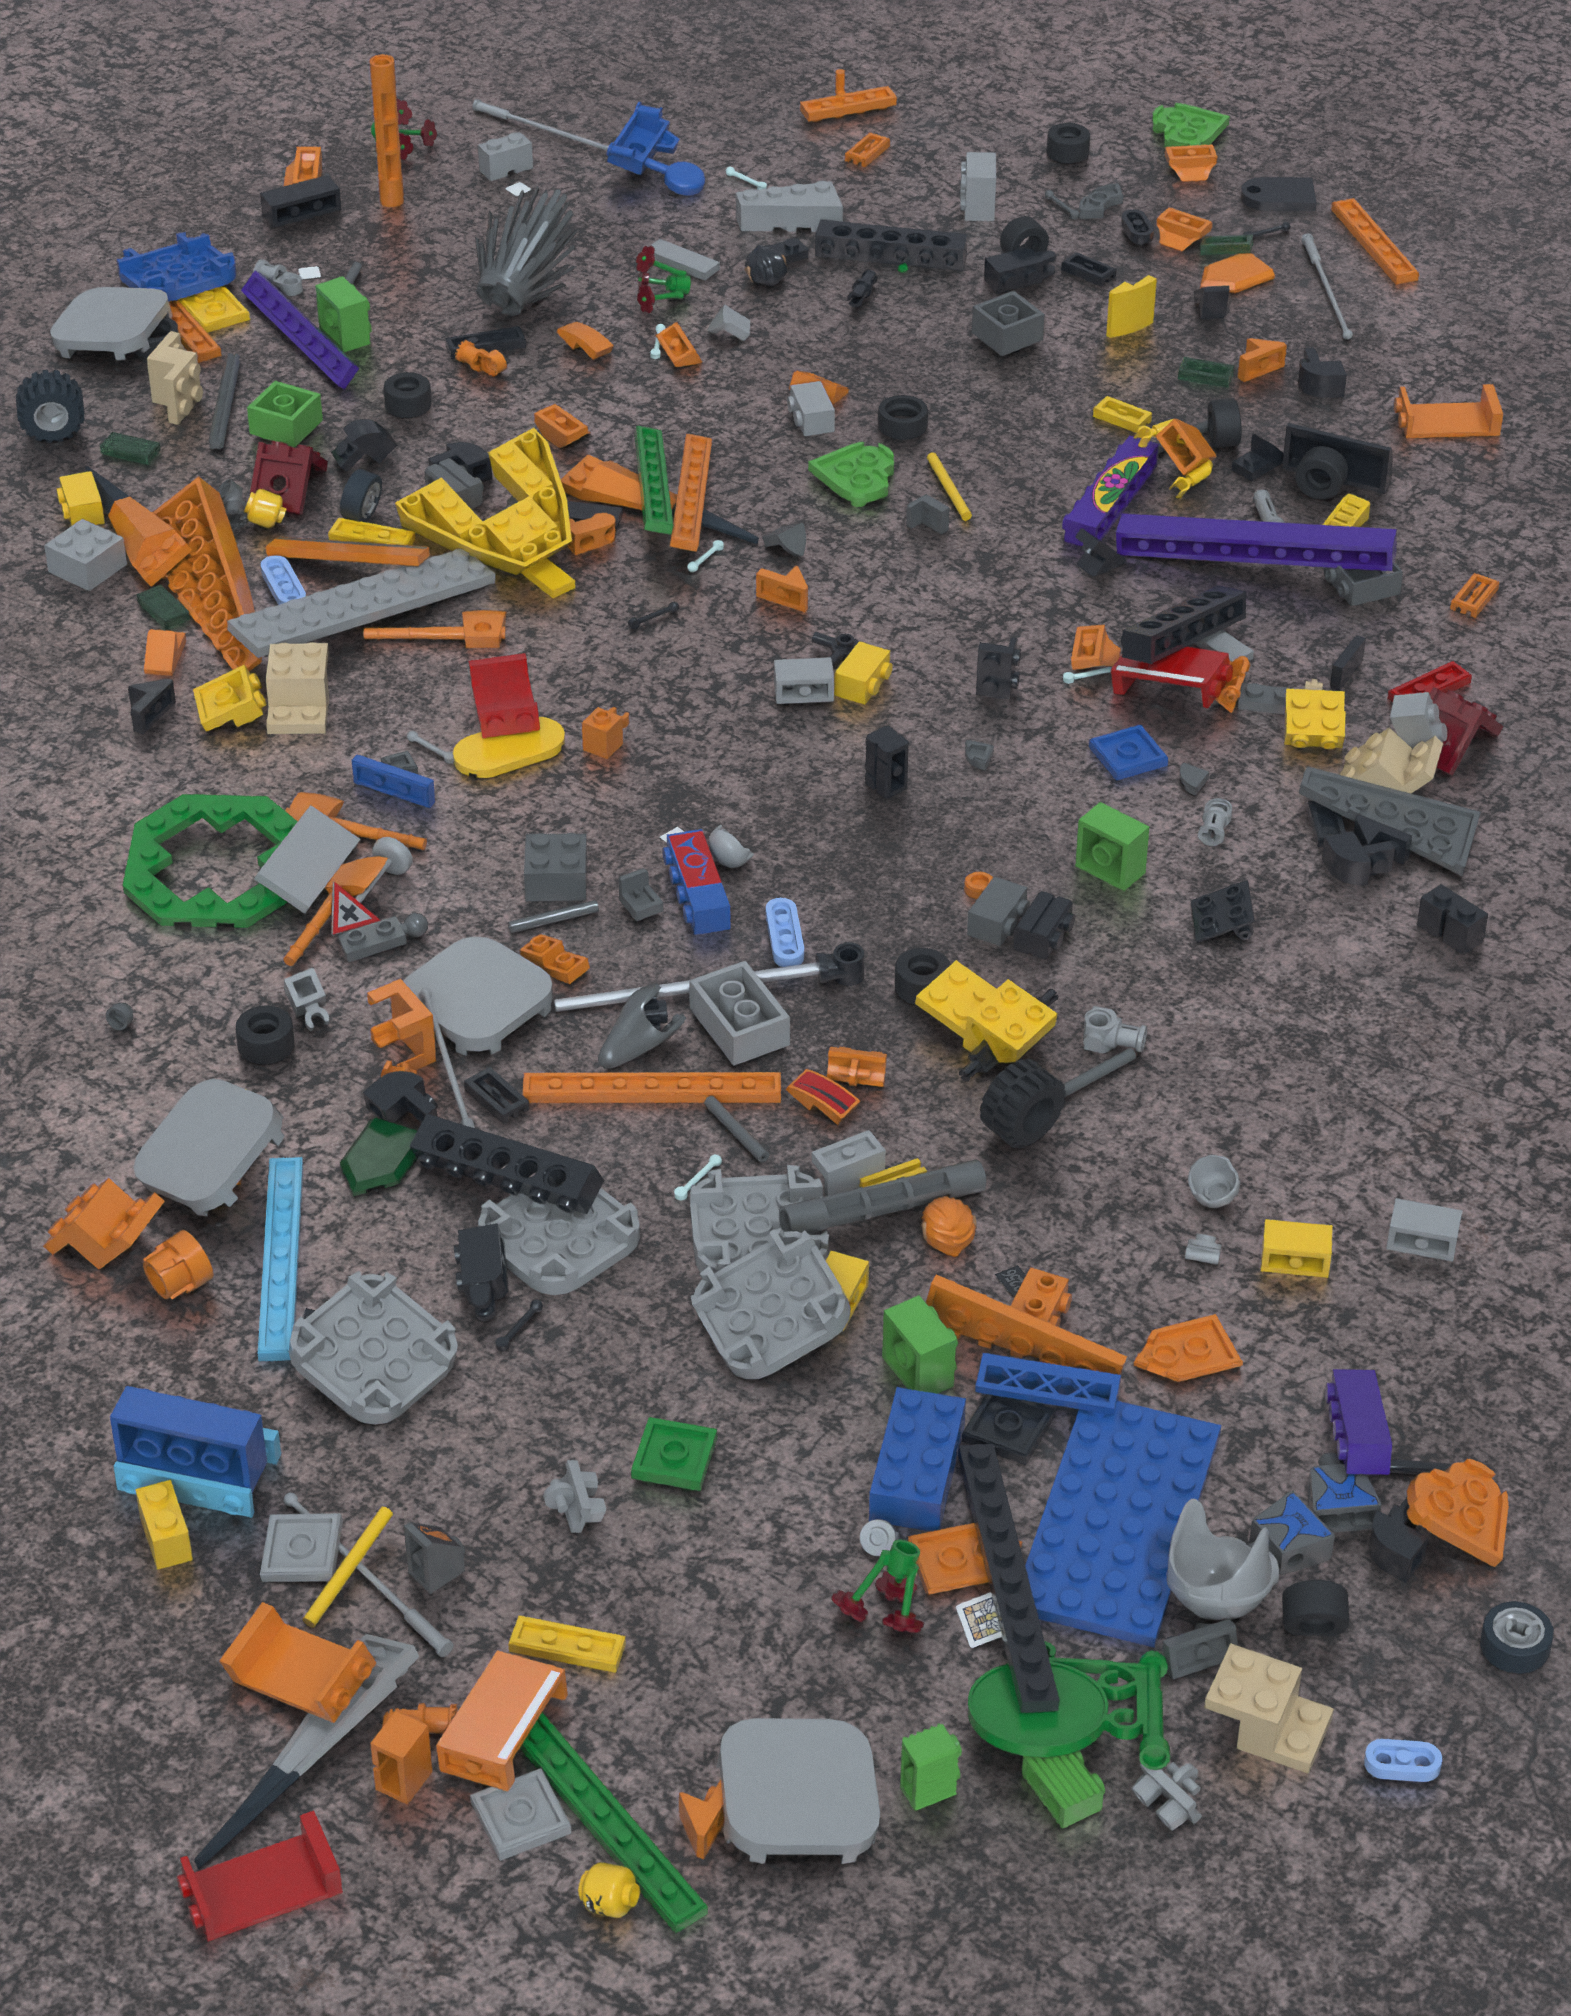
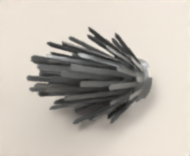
M537 186L530 202L526 201L515 224L524 197V191L520 192L515 207H509L495 260L499 221L496 218L492 228V213L490 210L486 232V253L485 245L482 242L479 243V239L475 236L480 276L476 292L480 299L491 307L493 303L503 308V314L518 315L525 305L550 296V293L565 287L566 284L561 283L540 292L576 268V266L568 268L569 264L556 271L552 270L575 249V246L572 245L553 261L580 230L575 229L571 233L570 229L565 234L560 235L574 215L573 211L569 210L559 223L570 202L565 203L567 199L566 194H562L558 200L561 194L560 189L555 190L547 206L544 205L548 197L546 189L529 217L533 208L532 205L539 192V186Z

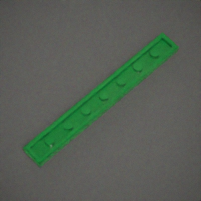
M636 426L634 438L644 530L671 535L673 518L662 431Z
M542 1712L520 1746L522 1752L537 1769H542L549 1784L617 1865L631 1869L636 1883L639 1885L640 1892L675 1934L708 1915L706 1903Z

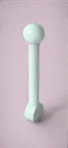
M733 167L726 169L728 176L740 178L757 186L758 190L767 189L765 182H757L736 172Z
M663 324L656 326L657 334L666 329ZM657 337L654 349L650 351V356L653 359L661 357V351L659 350L660 342Z
M720 540L714 541L712 548L698 560L688 564V570L693 573L696 572L698 566L715 551L723 550L724 543Z
M1112 667L1076 674L1066 672L1063 674V681L1069 684L1073 683L1075 679L1110 673Z
M717 1154L712 1155L709 1158V1163L684 1187L680 1186L674 1190L675 1198L677 1200H685L692 1185H695L713 1167L721 1165V1157Z

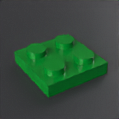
M649 1417L631 1468V1479L701 1491L717 1441V1429Z

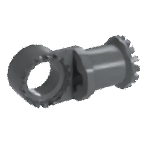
M228 479L220 485L217 491L220 493L231 528L233 530H236V528L240 530V528H244V525L246 526L247 515L244 512L246 501L242 496V487Z

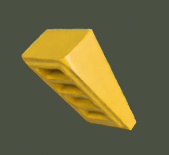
M1347 494L1323 525L1360 527L1369 519L1370 502L1352 494Z

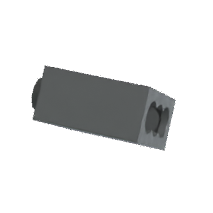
M1394 562L1393 573L1389 574L1386 571L1344 569L1341 566H1337V568L1324 567V576L1327 582H1331L1337 589L1340 597H1344L1350 606H1355L1399 595L1401 593L1403 571Z

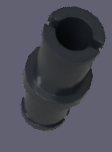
M873 270L864 271L861 278L854 282L852 291L847 296V301L851 299L849 305L852 307L861 306L863 300L872 293L873 285L878 280V276L874 277L876 273Z

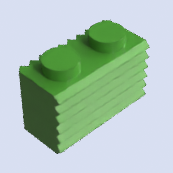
M940 1723L937 1724V1727L931 1726L930 1730L924 1729L923 1733L917 1731L916 1735L910 1734L909 1738L903 1737L900 1788L915 1811L956 1795V1781L961 1777L957 1762L958 1757L962 1755V1750L957 1737L954 1734L949 1735L944 1725Z
M1080 1751L1054 1757L1023 1756V1778L1027 1780L1032 1790L1039 1796L1040 1801H1043L1044 1806L1047 1807L1048 1812H1051L1052 1817H1055L1060 1828H1066L1102 1810L1103 1795L1105 1794L1104 1784L1096 1773L1090 1774L1086 1769Z

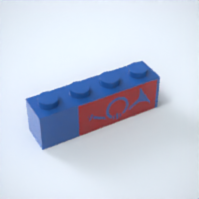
M702 829L667 834V847L662 848L663 860L665 865H670L669 875L672 885L677 884L676 895L678 903L684 904L683 915L685 923L691 924L694 935L731 929L730 904Z

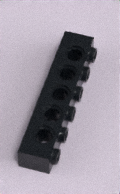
M820 219L815 234V257L894 265L906 263L907 266L963 271L967 257L968 234Z
M1217 585L1123 629L1121 637L1122 657L1152 664L1245 619L1246 591Z
M426 1114L409 1146L417 1157V1162L427 1169L434 1170L435 1167L444 1169L453 1177L462 1178V1176H466L484 1187H489L490 1184L498 1186L510 1195L517 1196L520 1193L528 1196L538 1204L545 1205L546 1202L555 1204L559 1209L570 1214L577 1211L587 1215L604 1183V1179L592 1164L430 1114Z

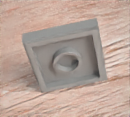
M341 1513L270 1514L260 1571L262 1582L329 1581L336 1571L343 1524Z
M541 1768L516 1777L509 1791L489 1787L470 1795L471 1804L499 1861L571 1834V1825Z

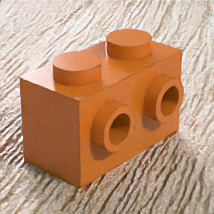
M1030 1267L1011 1307H1015L1022 1312L1059 1327L1061 1313L1066 1314L1072 1301V1294L1068 1293L1069 1279Z

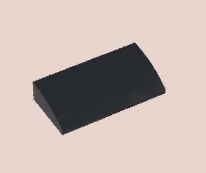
M1287 423L1282 469L1296 472L1307 451L1314 447L1325 446L1338 451L1346 460L1348 475L1344 482L1345 485L1382 494L1386 493L1392 479V448ZM1314 468V471L1319 476L1330 478L1326 471Z

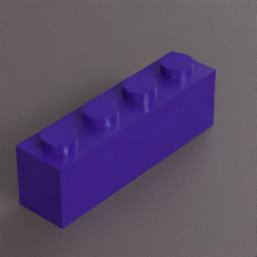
M1333 1369L1332 1383H1326L1325 1401L1326 1404H1329V1420L1333 1422L1334 1441H1337L1338 1460H1344L1346 1474L1390 1475L1392 1440L1375 1370Z

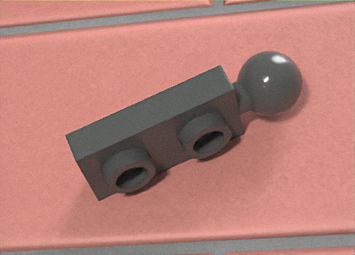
M412 913L405 918L404 923L400 924L397 917L393 916L337 934L339 945L349 963L407 944L405 936L407 934L411 937L424 935L428 929V921L424 915Z

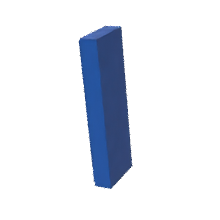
M358 754L352 759L353 781L355 784L427 808H431L435 804L433 779Z

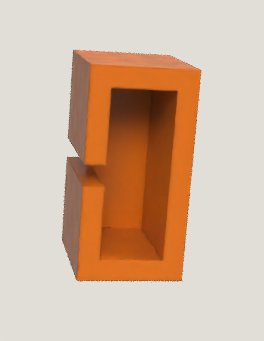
M395 1710L370 1743L372 1763L375 1765L373 1768L375 1790L408 1805L433 1772L429 1728L418 1717L407 1716Z

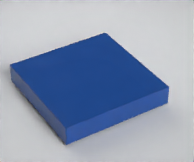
M1142 725L1089 739V748L1116 781L1168 766L1169 758Z

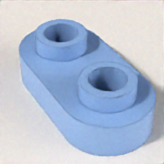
M1377 1739L1367 1746L1364 1758V1766L1372 1776L1387 1780L1432 1781L1439 1775L1442 1764V1754L1439 1749L1430 1743L1421 1741Z

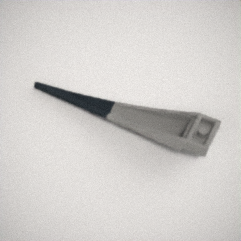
M365 1634L360 1639L376 1661L370 1676L364 1680L352 1697L348 1707L342 1711L335 1723L307 1713L290 1741L257 1786L218 1833L195 1857L194 1862L198 1869L397 1688L395 1680L403 1676L408 1671V1668L419 1658L414 1645Z

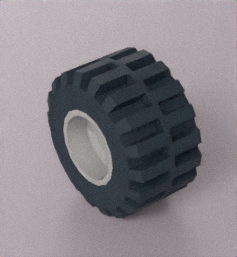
M46 369L42 370L43 373L38 374L36 371L31 374L32 378L26 377L23 379V385L19 384L17 388L16 409L20 427L22 430H26V434L29 437L34 435L35 440L40 442L42 439L46 440V443H52V440L62 442L64 437L70 439L74 436L73 431L78 432L81 429L80 424L84 423L85 411L81 387H78V382L75 379H70L69 374L64 373L61 375L59 370H54L51 373Z

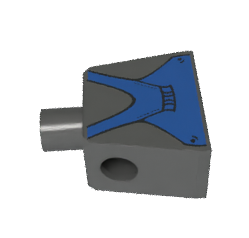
M1327 1453L1322 1455L1318 1460L1319 1466H1314L1310 1469L1307 1488L1308 1507L1332 1533L1372 1529L1374 1516L1378 1510L1381 1511L1382 1505L1367 1475L1346 1474L1345 1465L1341 1464L1340 1460H1338L1337 1454Z
M1293 1490L1257 1515L1252 1521L1250 1544L1248 1546L1252 1547L1260 1531L1267 1527L1269 1531V1552L1277 1560L1279 1575H1286L1326 1562L1332 1558L1335 1535Z

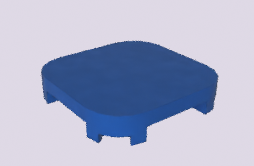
M186 232L176 234L177 244L143 254L128 248L123 251V258L116 259L119 278L128 287L162 290L167 294L169 301L224 286L236 279L237 275L233 253H221L211 245L210 236L205 233L194 238H187Z

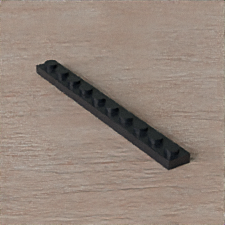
M994 1444L959 1445L958 1460L1021 1713L1058 1711L1060 1699Z

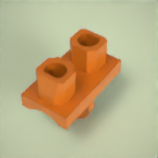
M830 1047L828 1052L827 1078L833 1081L848 1082L849 1086L856 1087L857 1084L884 1087L887 1054L877 1051L852 1050L846 1047Z

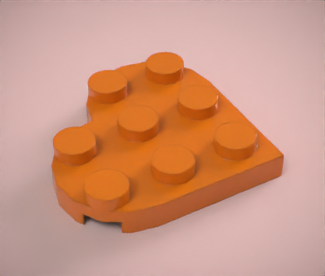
M1466 1459L1463 1463H1453L1445 1471L1433 1469L1430 1473H1420L1410 1482L1407 1489V1501L1409 1504L1407 1516L1412 1523L1418 1526L1422 1525L1437 1537L1493 1567L1503 1560L1509 1508L1508 1494L1506 1491L1501 1493L1499 1486L1492 1479L1496 1474L1481 1462Z

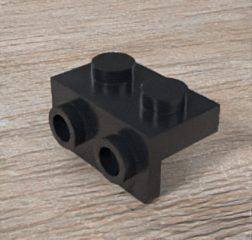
M1011 637L1009 646L980 642L977 658L976 695L1010 700L1012 690L1018 689L1020 672L1015 671V668L1020 664L1021 649H1017V638Z

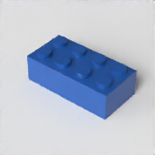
M126 1386L110 1415L118 1462L251 1489L252 1492L267 1464L262 1417L260 1414L247 1410L223 1407L214 1403L186 1399L182 1396L158 1393L149 1389Z
M896 1388L870 1489L869 1521L882 1519L896 1526L926 1531L940 1530L957 1461L958 1448L961 1444L962 1432L965 1427L966 1398Z

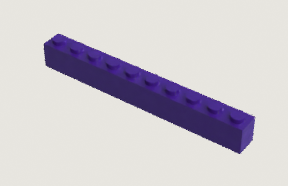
M1121 514L1116 530L1117 553L1126 556L1327 568L1341 566L1344 569L1392 571L1397 552V529Z

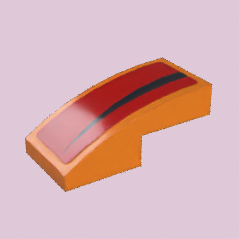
M809 1069L801 1073L786 1088V1091L809 1111L816 1106L837 1125L855 1110L860 1103V1100L844 1087L826 1076Z

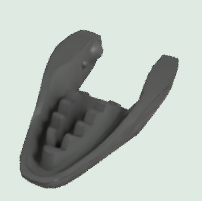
M658 983L640 988L630 996L623 1006L614 1027L598 1055V1062L604 1069L616 1068L663 1044L685 1022L686 1017L683 1013L676 1014L662 1031H659L646 1018L644 1006L650 999L659 994L661 987Z

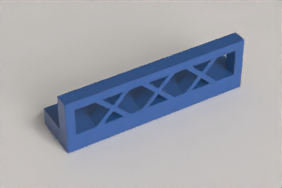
M983 1353L975 1392L1114 1415L1116 1402L1119 1400L1121 1375ZM1089 1394L1108 1398L1109 1402L1094 1400Z

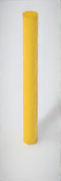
M934 452L929 453L927 460L962 520L967 521L971 519L972 513L937 454Z
M382 1506L303 1617L302 1621L307 1626L314 1628L393 1516L390 1509Z

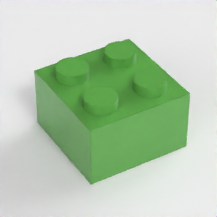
M343 276L315 285L319 329L343 353L369 345L372 328L368 320V311L370 310L368 299L362 296L355 286L350 284Z
M274 381L247 407L250 434L262 437L263 439L288 444L287 446L296 447L323 421L321 394L279 381Z
M1099 802L1078 821L1075 866L1125 891L1146 873L1150 827Z
M920 1295L884 1310L882 1358L906 1388L938 1394L954 1387V1374L957 1369L955 1354L958 1341L953 1330L946 1328L940 1321L936 1310L932 1306H928Z

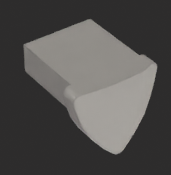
M724 304L712 320L707 331L715 335L724 329L745 341L750 335V320Z

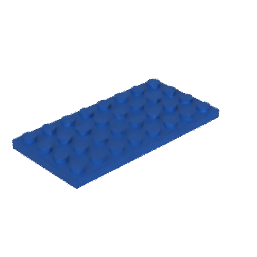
M1089 1394L1094 1400L1109 1402L1108 1398ZM1121 1401L1116 1402L1114 1415L1079 1409L1025 1565L1040 1620L1155 1648L1172 1593L1167 1585L1166 1576L1171 1538L1185 1504L1190 1499H1196L1200 1502L1220 1437L1221 1425Z

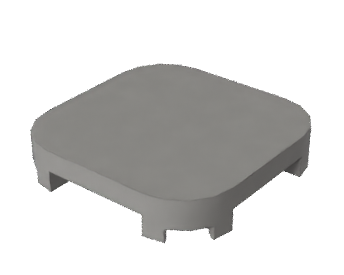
M98 287L87 290L74 298L54 323L50 333L54 347L61 352L62 357L71 358L76 350L114 351L116 360H126L125 355L136 350H141L145 353L150 348L148 337L164 317L172 318V312L167 294L162 290L152 288Z
M474 936L463 938L453 943L411 973L403 981L425 1006V1001L419 995L422 988H429L432 991L431 1002L442 1035L455 1042L456 1052L465 1056L468 1055V1051L479 1052L489 1050L491 1055L500 1051L503 1038L537 1013L545 1017L551 1011L553 985L550 975L511 949L487 937Z
M210 1079L202 1081L190 1088L181 1097L143 1145L135 1158V1176L152 1194L155 1192L157 1195L161 1194L184 1204L200 1216H207L208 1210L215 1209L223 1203L230 1207L238 1199L232 1189L267 1144L270 1142L279 1146L285 1136L281 1132L282 1119L284 1117L272 1102L262 1095L224 1080Z
M787 1165V1174L722 1178L721 1169L708 1171L709 1177L700 1181L696 1186L692 1185L690 1191L694 1259L698 1270L703 1272L710 1266L713 1273H716L773 1240L769 1232L781 1227L779 1221L780 1207L818 1197L822 1198L823 1186L820 1178L813 1179L811 1176L801 1173L800 1166ZM827 1229L810 1233L809 1235L813 1238L817 1248L826 1260L829 1254V1234Z
M600 1188L587 1215L577 1211L570 1214L562 1211L555 1204L548 1202L545 1205L538 1204L528 1196L518 1193L517 1196L510 1195L497 1204L489 1199L481 1206V1215L478 1220V1227L498 1223L505 1242L507 1269L531 1288L540 1293L550 1295L567 1294L580 1288L628 1256L637 1247L640 1239V1225L636 1207L631 1202L626 1206L622 1205L602 1188Z
M781 1227L769 1232L773 1239L716 1273H713L710 1266L700 1273L702 1280L696 1287L694 1295L690 1296L693 1307L727 1367L738 1377L760 1379L773 1374L832 1340L843 1331L849 1321L851 1308L848 1298L817 1248L813 1238L805 1230L802 1233L797 1231L784 1232Z
M358 1271L348 1277L345 1287L306 1319H303L301 1316L293 1325L288 1353L291 1363L296 1370L348 1415L360 1422L377 1425L389 1423L398 1418L445 1378L454 1367L458 1344L455 1337L456 1329L449 1320L443 1324L440 1323L396 1286L397 1277L388 1272L381 1276L375 1274L361 1275V1272Z
M753 1718L741 1720L728 1728L721 1740L717 1768H720L725 1820L723 1833L727 1843L732 1842L738 1849L751 1855V1862L765 1864L767 1854L840 1855L841 1864L856 1862L857 1856L868 1850L875 1843L879 1827L880 1808L873 1755L868 1738L857 1727L845 1721L834 1719Z

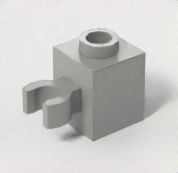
M314 968L285 978L284 991L295 1016L299 1017L306 1014L305 1025L310 1032L314 1030L311 1020L315 1016H320L324 1024L328 1025L329 1014L325 1009L321 1008L326 1006V994Z

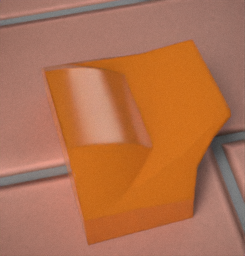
M1213 144L1165 147L1166 160L1182 182L1207 181L1212 167L1217 164V154Z
M296 147L295 159L286 167L284 186L321 177V147Z
M1170 207L1157 217L1156 225L1160 231L1159 243L1181 252L1212 230V221Z
M556 404L534 413V422L542 436L558 448L566 446L584 435L591 434L588 431V426Z
M1105 625L1077 627L1071 657L1073 670L1113 667L1120 658L1121 648L1109 639Z

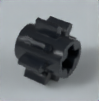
M657 996L653 997L644 1006L646 1018L654 1028L661 1031L660 1024L668 1023L666 1000H657Z

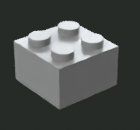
M966 152V162H961L960 211H965V221H994L996 153Z
M84 519L76 522L44 545L48 572L87 591H91L127 565L124 538Z

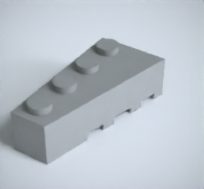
M818 181L804 185L793 184L786 187L772 186L768 189H747L743 192H736V220L741 231H774L775 227H780L787 230V232H796L798 227L811 228V232H816L820 219L843 222V205L832 181Z

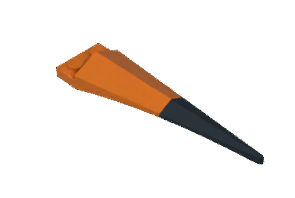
M587 455L561 478L565 493L580 500L642 510L639 475L613 461L604 462L596 457ZM669 491L672 517L674 518L677 494ZM703 508L701 526L758 544V536Z
M85 466L86 472L92 471L102 504L117 535L124 538L125 551L132 566L152 587L192 551V548L174 528L92 468Z

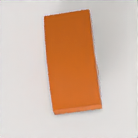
M573 322L557 329V333L572 349L581 347L593 360L611 353L614 347L601 333L583 323Z
M539 934L533 937L529 943L519 950L522 957L542 968L551 977L567 984H571L590 969L588 958L565 951L562 940Z

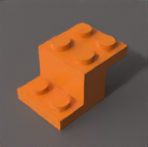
M110 1178L106 1179L99 1186L93 1183L85 1190L81 1197L77 1195L67 1205L65 1211L68 1214L64 1219L60 1217L50 1227L48 1233L51 1237L43 1247L54 1255L69 1243L100 1270L132 1246L165 1201L155 1192L145 1200L138 1198L134 1201Z

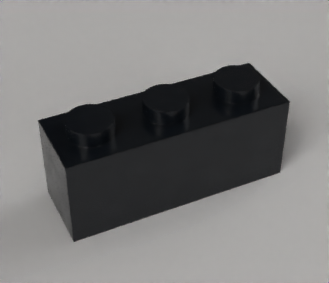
M329 175L260 193L262 215L273 228L341 210L340 188Z

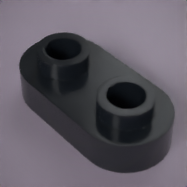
M1131 209L1122 213L1121 226L1132 242L1136 245H1146L1153 240L1154 227L1144 212Z

